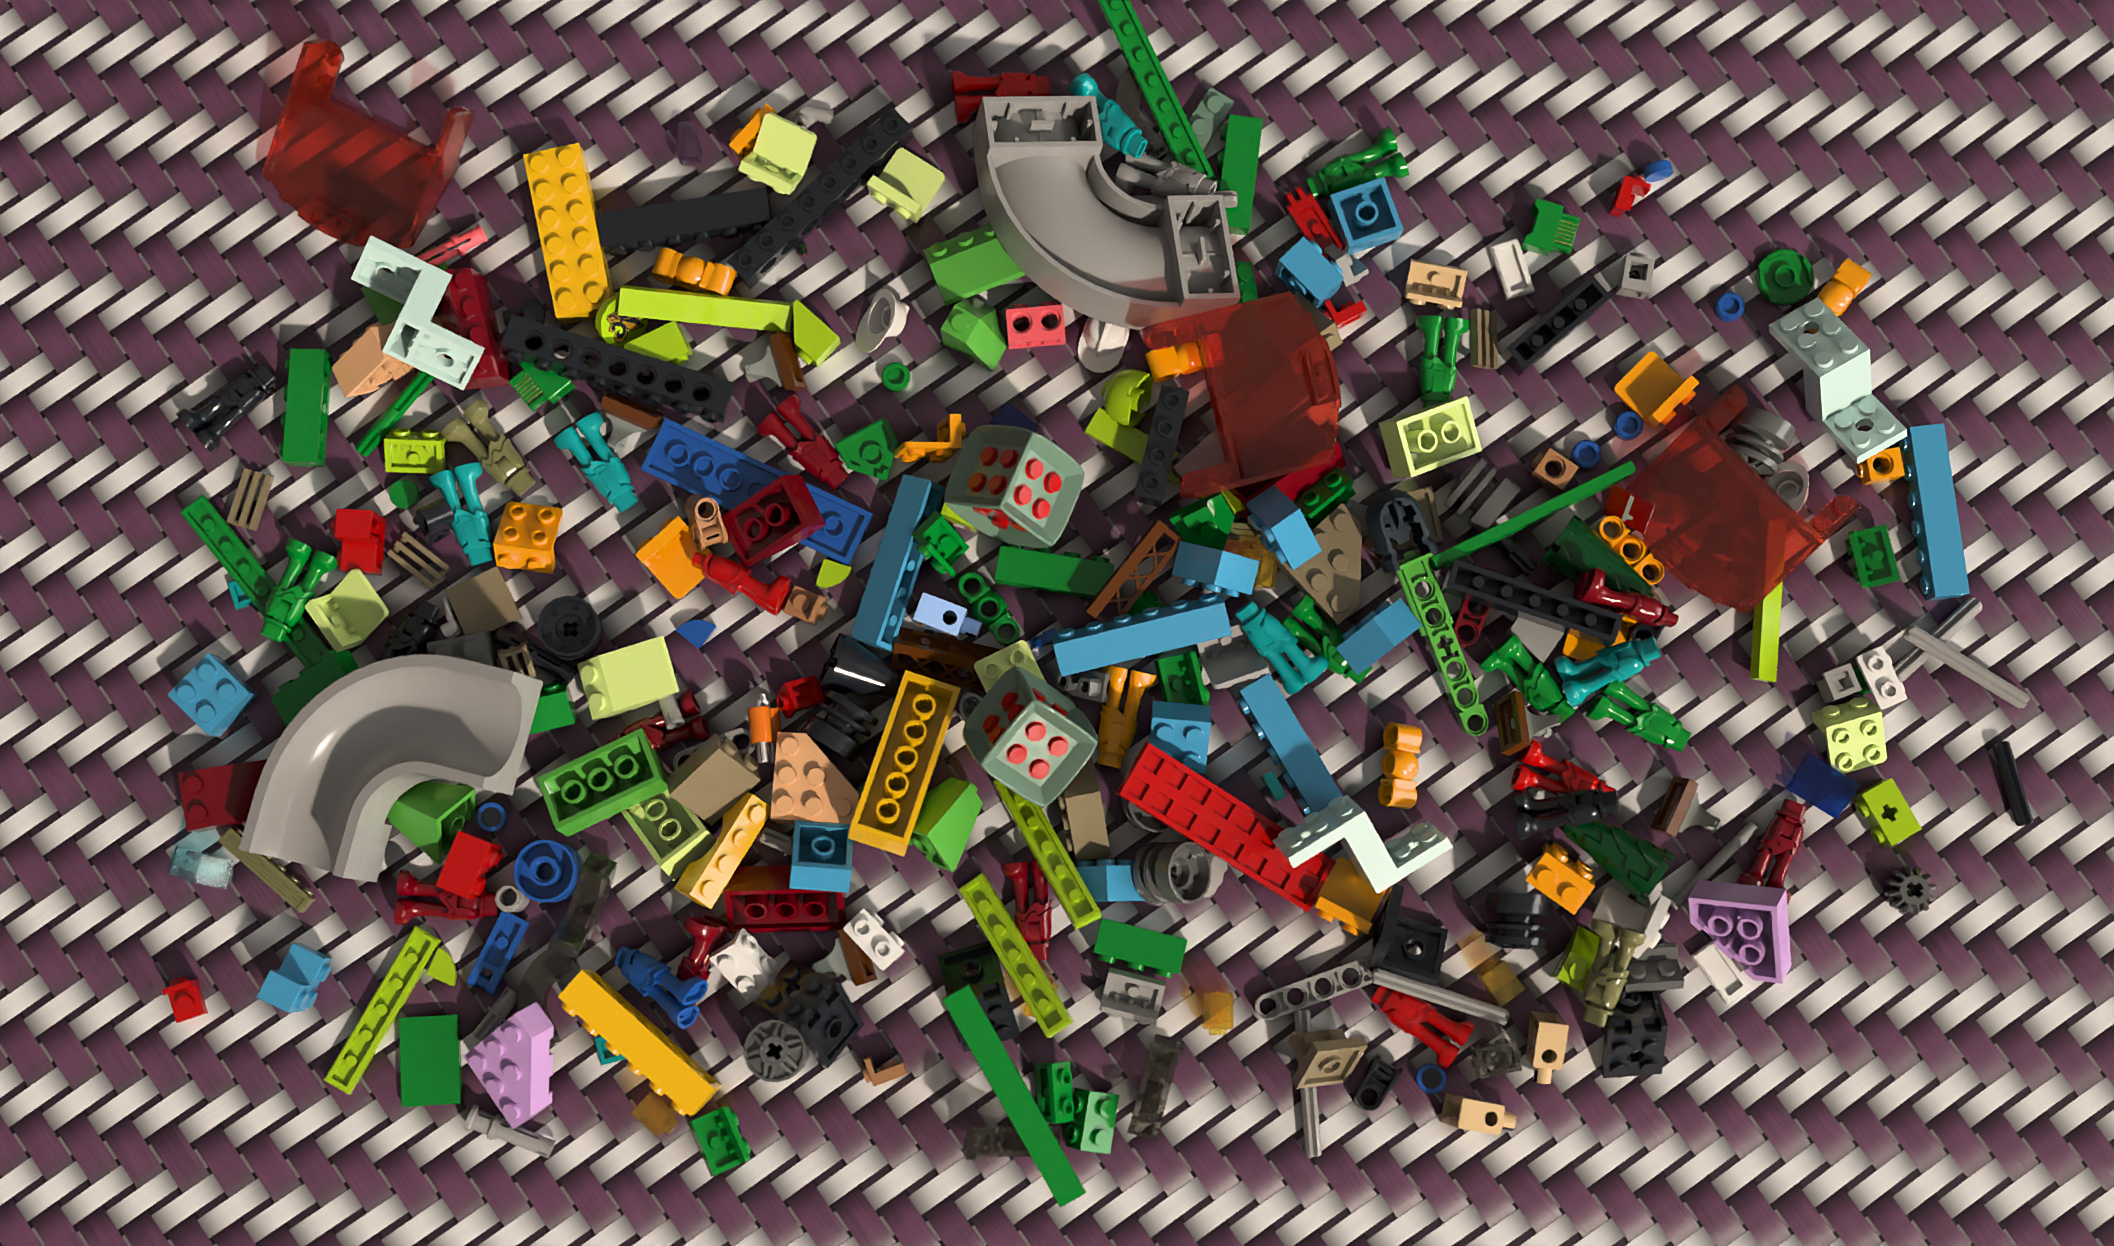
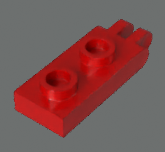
M1300 186L1295 187L1293 190L1298 198L1297 200H1295L1290 192L1285 193L1284 198L1289 204L1285 206L1288 215L1303 237L1308 241L1313 240L1319 245L1325 258L1323 249L1333 244L1339 250L1344 247V243L1310 192L1305 194Z

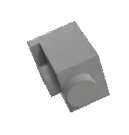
M1642 253L1626 255L1621 263L1618 287L1615 294L1644 299L1650 293L1655 260L1648 259L1647 255ZM1629 273H1636L1638 279L1630 278Z
M1851 663L1822 673L1824 679L1816 682L1824 703L1862 690Z

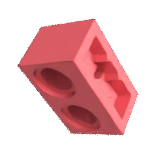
M1054 301L1040 303L1039 307L1016 304L1012 305L1011 309H1006L1009 349L1066 344L1063 304L1057 305ZM1047 317H1052L1058 323L1054 328L1048 329L1042 325V321ZM1018 320H1025L1029 323V327L1025 331H1018L1013 325Z

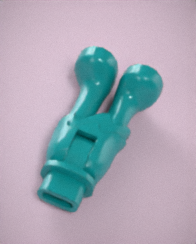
M1083 73L1078 75L1070 84V94L1073 96L1096 97L1097 109L1102 112L1098 113L1103 142L1125 155L1130 154L1135 159H1139L1148 143L1141 135V129L1136 127L1134 122L1114 100H1107L1099 90L1095 80L1089 74Z
M595 412L579 420L576 426L588 440L601 461L593 459L573 426L560 433L553 442L559 449H568L583 467L580 470L585 474L584 476L590 480L596 490L607 499L610 505L614 504L618 512L622 513L639 500L633 493L635 488L633 485H630V476L620 458L613 454L602 437L600 427L603 424V418L599 412Z
M481 462L457 466L454 468V471L445 470L429 477L431 486L440 490L444 499L452 508L455 517L452 528L459 545L463 549V555H468L471 566L493 560L490 548L493 547L492 543H490L492 536L487 513L483 510L476 487V479L483 473ZM455 474L461 486L468 511L463 510L455 486Z
M1250 601L1235 613L1242 622L1241 628L1246 632L1247 638L1261 657L1266 656L1283 680L1282 685L1287 694H1295L1304 687L1306 682L1308 684L1313 682L1328 667L1329 661L1321 654L1312 658L1308 657L1296 645L1298 639L1292 635V632L1287 630L1274 616L1268 612L1265 613L1264 607L1259 609L1253 601ZM1285 652L1298 670L1294 669L1281 653Z
M1654 636L1645 640L1637 638L1635 639L1636 642L1625 641L1610 647H1603L1601 650L1594 651L1597 655L1580 662H1573L1566 656L1554 658L1556 669L1564 681L1562 683L1563 691L1570 705L1575 707L1581 704L1588 695L1608 683L1614 681L1621 683L1623 680L1639 673L1644 667L1650 666V661L1661 657ZM1603 667L1606 669L1605 671H1603V672H1601V673H1599V674H1597V675H1595V676H1592V677L1587 678V679H1585V680L1578 681V680H1580L1581 678H1583V677H1585V676H1587V675H1589V674H1591V673H1593V672H1595V671H1597V670H1599V669H1601V668H1603Z

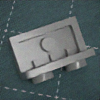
M1109 967L1099 1010L1111 1017H1125L1134 1019L1139 1024L1146 1025L1150 1023L1156 1025L1166 981Z

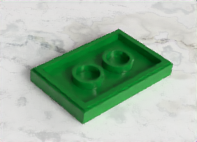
M460 1014L399 1018L402 1107L463 1103Z

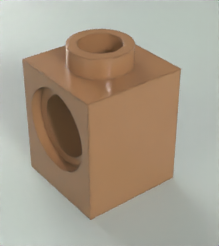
M1549 448L1544 454L1539 452L1530 464L1534 469L1529 476L1558 495L1564 490L1579 467ZM1548 463L1555 465L1558 469V475H1548L1545 471V465Z

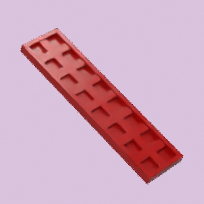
M1148 742L1144 743L1116 792L1125 800L1304 912H1309L1336 861L1319 852L1293 868L1272 842L1278 838L1280 832L1285 830L1284 828Z

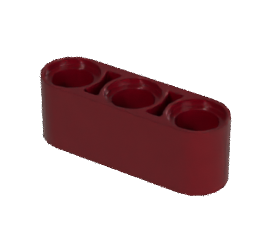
M1483 566V567H1481V568H1484V569H1487V570H1490V571H1493V572L1498 573V572L1496 571V569H1494V568H1492V567H1490V566ZM1462 598L1452 625L1460 648H1468L1477 641L1490 607L1481 605L1480 614H1472L1468 610L1469 600ZM1459 627H1466L1470 630V641H1463L1458 637Z

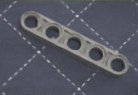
M1371 955L1258 996L1254 1004L1256 1014L1262 1019L1272 1020L1373 983L1371 982L1372 973L1367 966ZM1347 968H1353L1358 973V980L1353 985H1347L1342 980V973ZM1320 978H1326L1331 984V989L1326 995H1319L1315 991V982ZM1292 988H1298L1303 993V1001L1298 1005H1292L1287 1000V993ZM1265 998H1271L1276 1003V1010L1271 1015H1264L1260 1011V1002Z

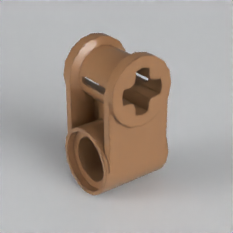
M701 494L691 495L686 500L685 511L696 549L699 552H703L708 546L717 543H727L728 535L717 502ZM702 502H705L706 509L703 514L699 515L698 507Z

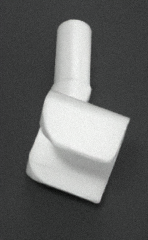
M446 597L442 601L448 622L441 625L440 629L445 637L452 638L461 633V627L454 618L448 597Z

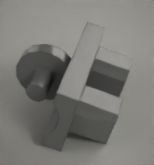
M1091 669L1061 677L1059 672L1056 688L1064 694L1104 703L1108 699L1106 688L1111 674Z

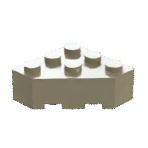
M1343 503L1312 530L1322 550L1295 570H1292L1285 562L1283 564L1278 562L1276 565L1303 595L1308 593L1314 599V607L1331 625L1333 622L1336 627L1360 605L1362 523Z
M1091 755L1080 772L1058 796L1060 810H1066L1065 813H1061L1064 830H1070L1071 832L1070 834H1065L1068 852H1075L1076 861L1111 856L1101 794Z

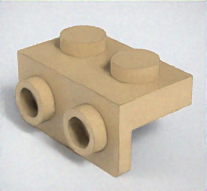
M1411 259L1404 289L1405 298H1409L1410 303L1417 305H1426V302L1437 303L1438 308L1445 310H1454V307L1461 308L1468 270Z

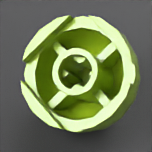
M1124 369L1113 375L1110 381L1107 380L1104 383L1101 395L1104 397V406L1111 419L1131 428L1136 427L1141 422L1145 413L1139 412L1144 402L1148 405L1150 404L1153 393L1154 381L1153 377L1149 376V373L1136 369Z

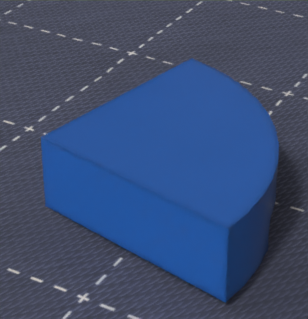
M691 620L679 626L676 631L696 648L700 649L717 627L708 621Z
M1052 628L1044 631L1041 635L1031 637L1029 640L1031 649L1034 650L1052 644V635H1056L1057 630Z

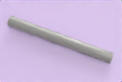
M1749 822L1670 899V906L1677 910L1688 900L1697 881H1707L1759 830L1757 826Z

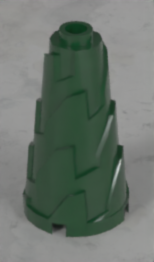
M1576 515L1571 518L1565 529L1560 533L1541 560L1546 566L1575 580H1578L1583 571L1589 573L1593 567H1597L1604 571L1605 586L1619 593H1621V590L1644 594L1652 598L1654 596L1650 592L1652 586L1641 578L1636 570L1625 562L1618 552L1604 542L1597 532Z
M1601 819L1574 828L1570 825H1563L1565 828L1562 832L1565 833V836L1589 854L1598 865L1611 874L1618 884L1633 895L1632 897L1642 904L1647 899L1641 894L1642 891L1650 895L1670 866L1664 859L1667 858L1673 861L1676 857L1675 854L1666 848L1663 850L1651 842L1637 838L1618 827L1609 825Z

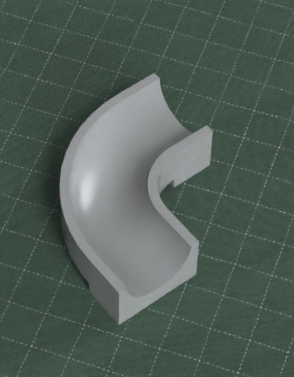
M1095 96L982 97L971 133L981 199L989 223L999 242L1026 276L1042 290L1068 307L1112 325L1143 331L1166 332L1224 329L1241 297L1223 195L1167 196L1164 204H1152L1135 199L1119 189L1108 177L1101 163L1100 152L1103 142Z
M425 654L399 656L374 662L347 674L316 695L296 715L275 744L259 778L238 850L316 867L332 872V875L342 878L377 882L392 825L385 824L386 817L396 800L412 786L431 779H447L486 790L513 795L544 681L514 671L461 658Z

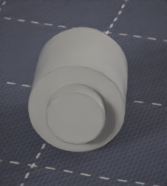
M505 883L495 893L496 905L505 912H520L529 904L530 899L518 889L516 883Z

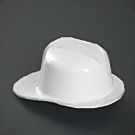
M881 289L876 293L870 307L858 325L856 344L859 350L864 353L874 351L885 337L897 336L905 327L909 306L895 299V296L889 289Z
M1088 317L1078 345V355L1082 364L1087 369L1099 373L1113 369L1122 358L1129 338L1130 328L1112 325Z
M1782 462L1778 464L1779 470L1776 476L1765 477L1758 501V509L1767 520L1782 521L1793 517L1806 502L1809 495V474L1805 467L1797 462Z

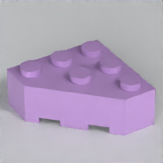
M1698 880L1688 897L1690 923L1699 931L1703 929L1714 939L1713 944L1729 959L1734 958L1745 968L1744 972L1752 980L1782 984L1791 967L1786 889Z
M538 1002L515 1013L463 1056L512 1129L533 1118L552 1103L549 1077L553 1075V1053H550V1039L553 1038L554 1026Z

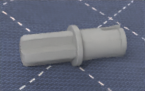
M765 827L761 834L760 842L785 852L784 856H787V854L792 855L793 834L789 836L770 827Z
M507 986L492 1007L488 1006L487 1010L489 1012L473 1031V1035L480 1041L484 1040L496 1030L502 1021H507L506 1017L522 997Z

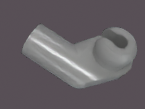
M807 105L793 116L792 122L805 129L816 121L831 124L834 110Z

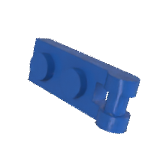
M502 910L468 977L467 984L474 988L479 986L485 989V993L494 996L531 922L511 912ZM485 968L494 971L491 979L483 975Z

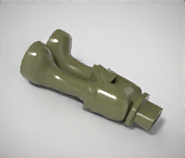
M478 399L464 411L463 416L489 441V450L462 418H457L450 422L441 434L449 442L459 441L467 446L482 463V468L492 478L501 484H505L507 489H512L519 497L530 489L536 481L529 474L530 469L525 467L522 457L512 446L510 439L505 436L504 432L500 434L488 418L489 407L483 399Z
M1592 918L1591 929L1599 936V945L1592 967L1587 971V977L1585 978L1583 997L1586 1002H1583L1582 1005L1585 1007L1582 1020L1605 1027L1608 1015H1613V1008L1617 1004L1622 989L1628 980L1627 977L1630 971L1626 970L1635 949L1644 943L1647 934L1622 927L1615 923ZM1619 936V948L1615 958L1613 967H1608L1615 943Z

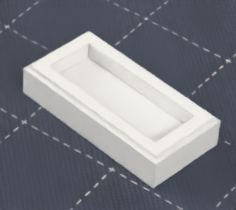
M1518 238L1491 245L1489 250L1506 301L1534 293L1535 290Z
M1713 939L1690 956L1723 1002L1728 1004L1751 988V986L1733 961L1713 944Z

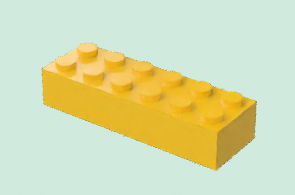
M579 143L523 154L556 319L562 326L596 319L597 311L602 302L607 298L611 299L614 296L606 253L601 247L597 209L585 152Z
M905 670L850 825L848 839L903 857L905 856L961 688Z
M593 969L581 970L558 996L563 1001L561 1007L573 1017L576 1014L585 1021L583 1027L594 1036L601 1035L607 1041L605 1043L606 1048L616 1056L622 1054L629 1061L627 1066L638 1076L644 1074L651 1080L649 1086L657 1094L662 1096L665 1093L673 1100L671 1106L684 1116L687 1113L689 1116L698 1113L722 1086Z

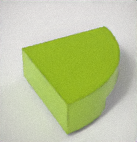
M824 559L815 586L818 588H829L841 583L848 577L852 567Z
M438 947L426 975L455 986L457 981L455 963L445 949Z

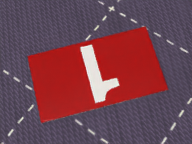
M1613 485L1603 514L1606 516H1616L1623 521L1624 525L1645 534L1655 504Z

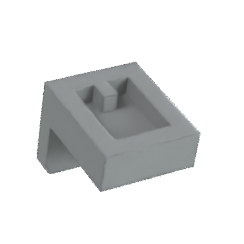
M1333 244L1323 249L1326 259L1329 262L1331 260L1334 261L1342 269L1343 273L1341 275L1344 277L1342 284L1345 287L1358 282L1369 273L1368 268L1357 258L1351 259L1345 250L1341 251Z

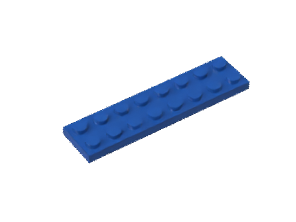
M665 418L641 467L643 472L691 494H701L714 499L719 507L728 511L782 475H789ZM805 482L826 526L798 543L849 566L873 517V513Z

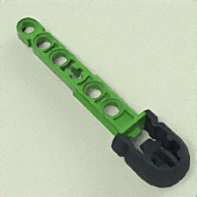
M1397 489L1384 491L1372 499L1366 509L1365 522L1377 554L1382 555L1379 561L1383 571H1396L1410 609L1422 624L1418 628L1421 637L1425 636L1450 703L1458 710L1454 713L1460 728L1466 734L1480 736L1488 729V717L1483 704L1479 703L1478 691L1451 625L1454 623L1429 560L1430 557L1438 552L1435 541L1429 538L1431 531L1423 510L1417 500L1405 491ZM1412 530L1413 540L1418 545L1419 552L1414 553V550L1411 549L1402 553V559L1397 561V553L1392 548L1390 539H1393L1397 545H1400L1410 540L1409 533ZM1420 581L1426 582L1429 587L1428 594L1422 598L1418 597L1415 593V586ZM1430 608H1435L1439 612V619L1435 624H1429L1426 621V612ZM1440 636L1448 638L1449 642L1445 644L1447 653H1454V656H1449L1442 660L1441 657L1447 656L1444 648L1437 647V644L1441 641ZM1456 661L1460 666V672L1456 677L1451 678L1448 676L1446 669L1449 663ZM1462 688H1467L1470 692V699L1466 704H1460L1457 700V693ZM1476 714L1479 716L1481 724L1477 730L1472 731L1469 729L1467 722L1470 716Z

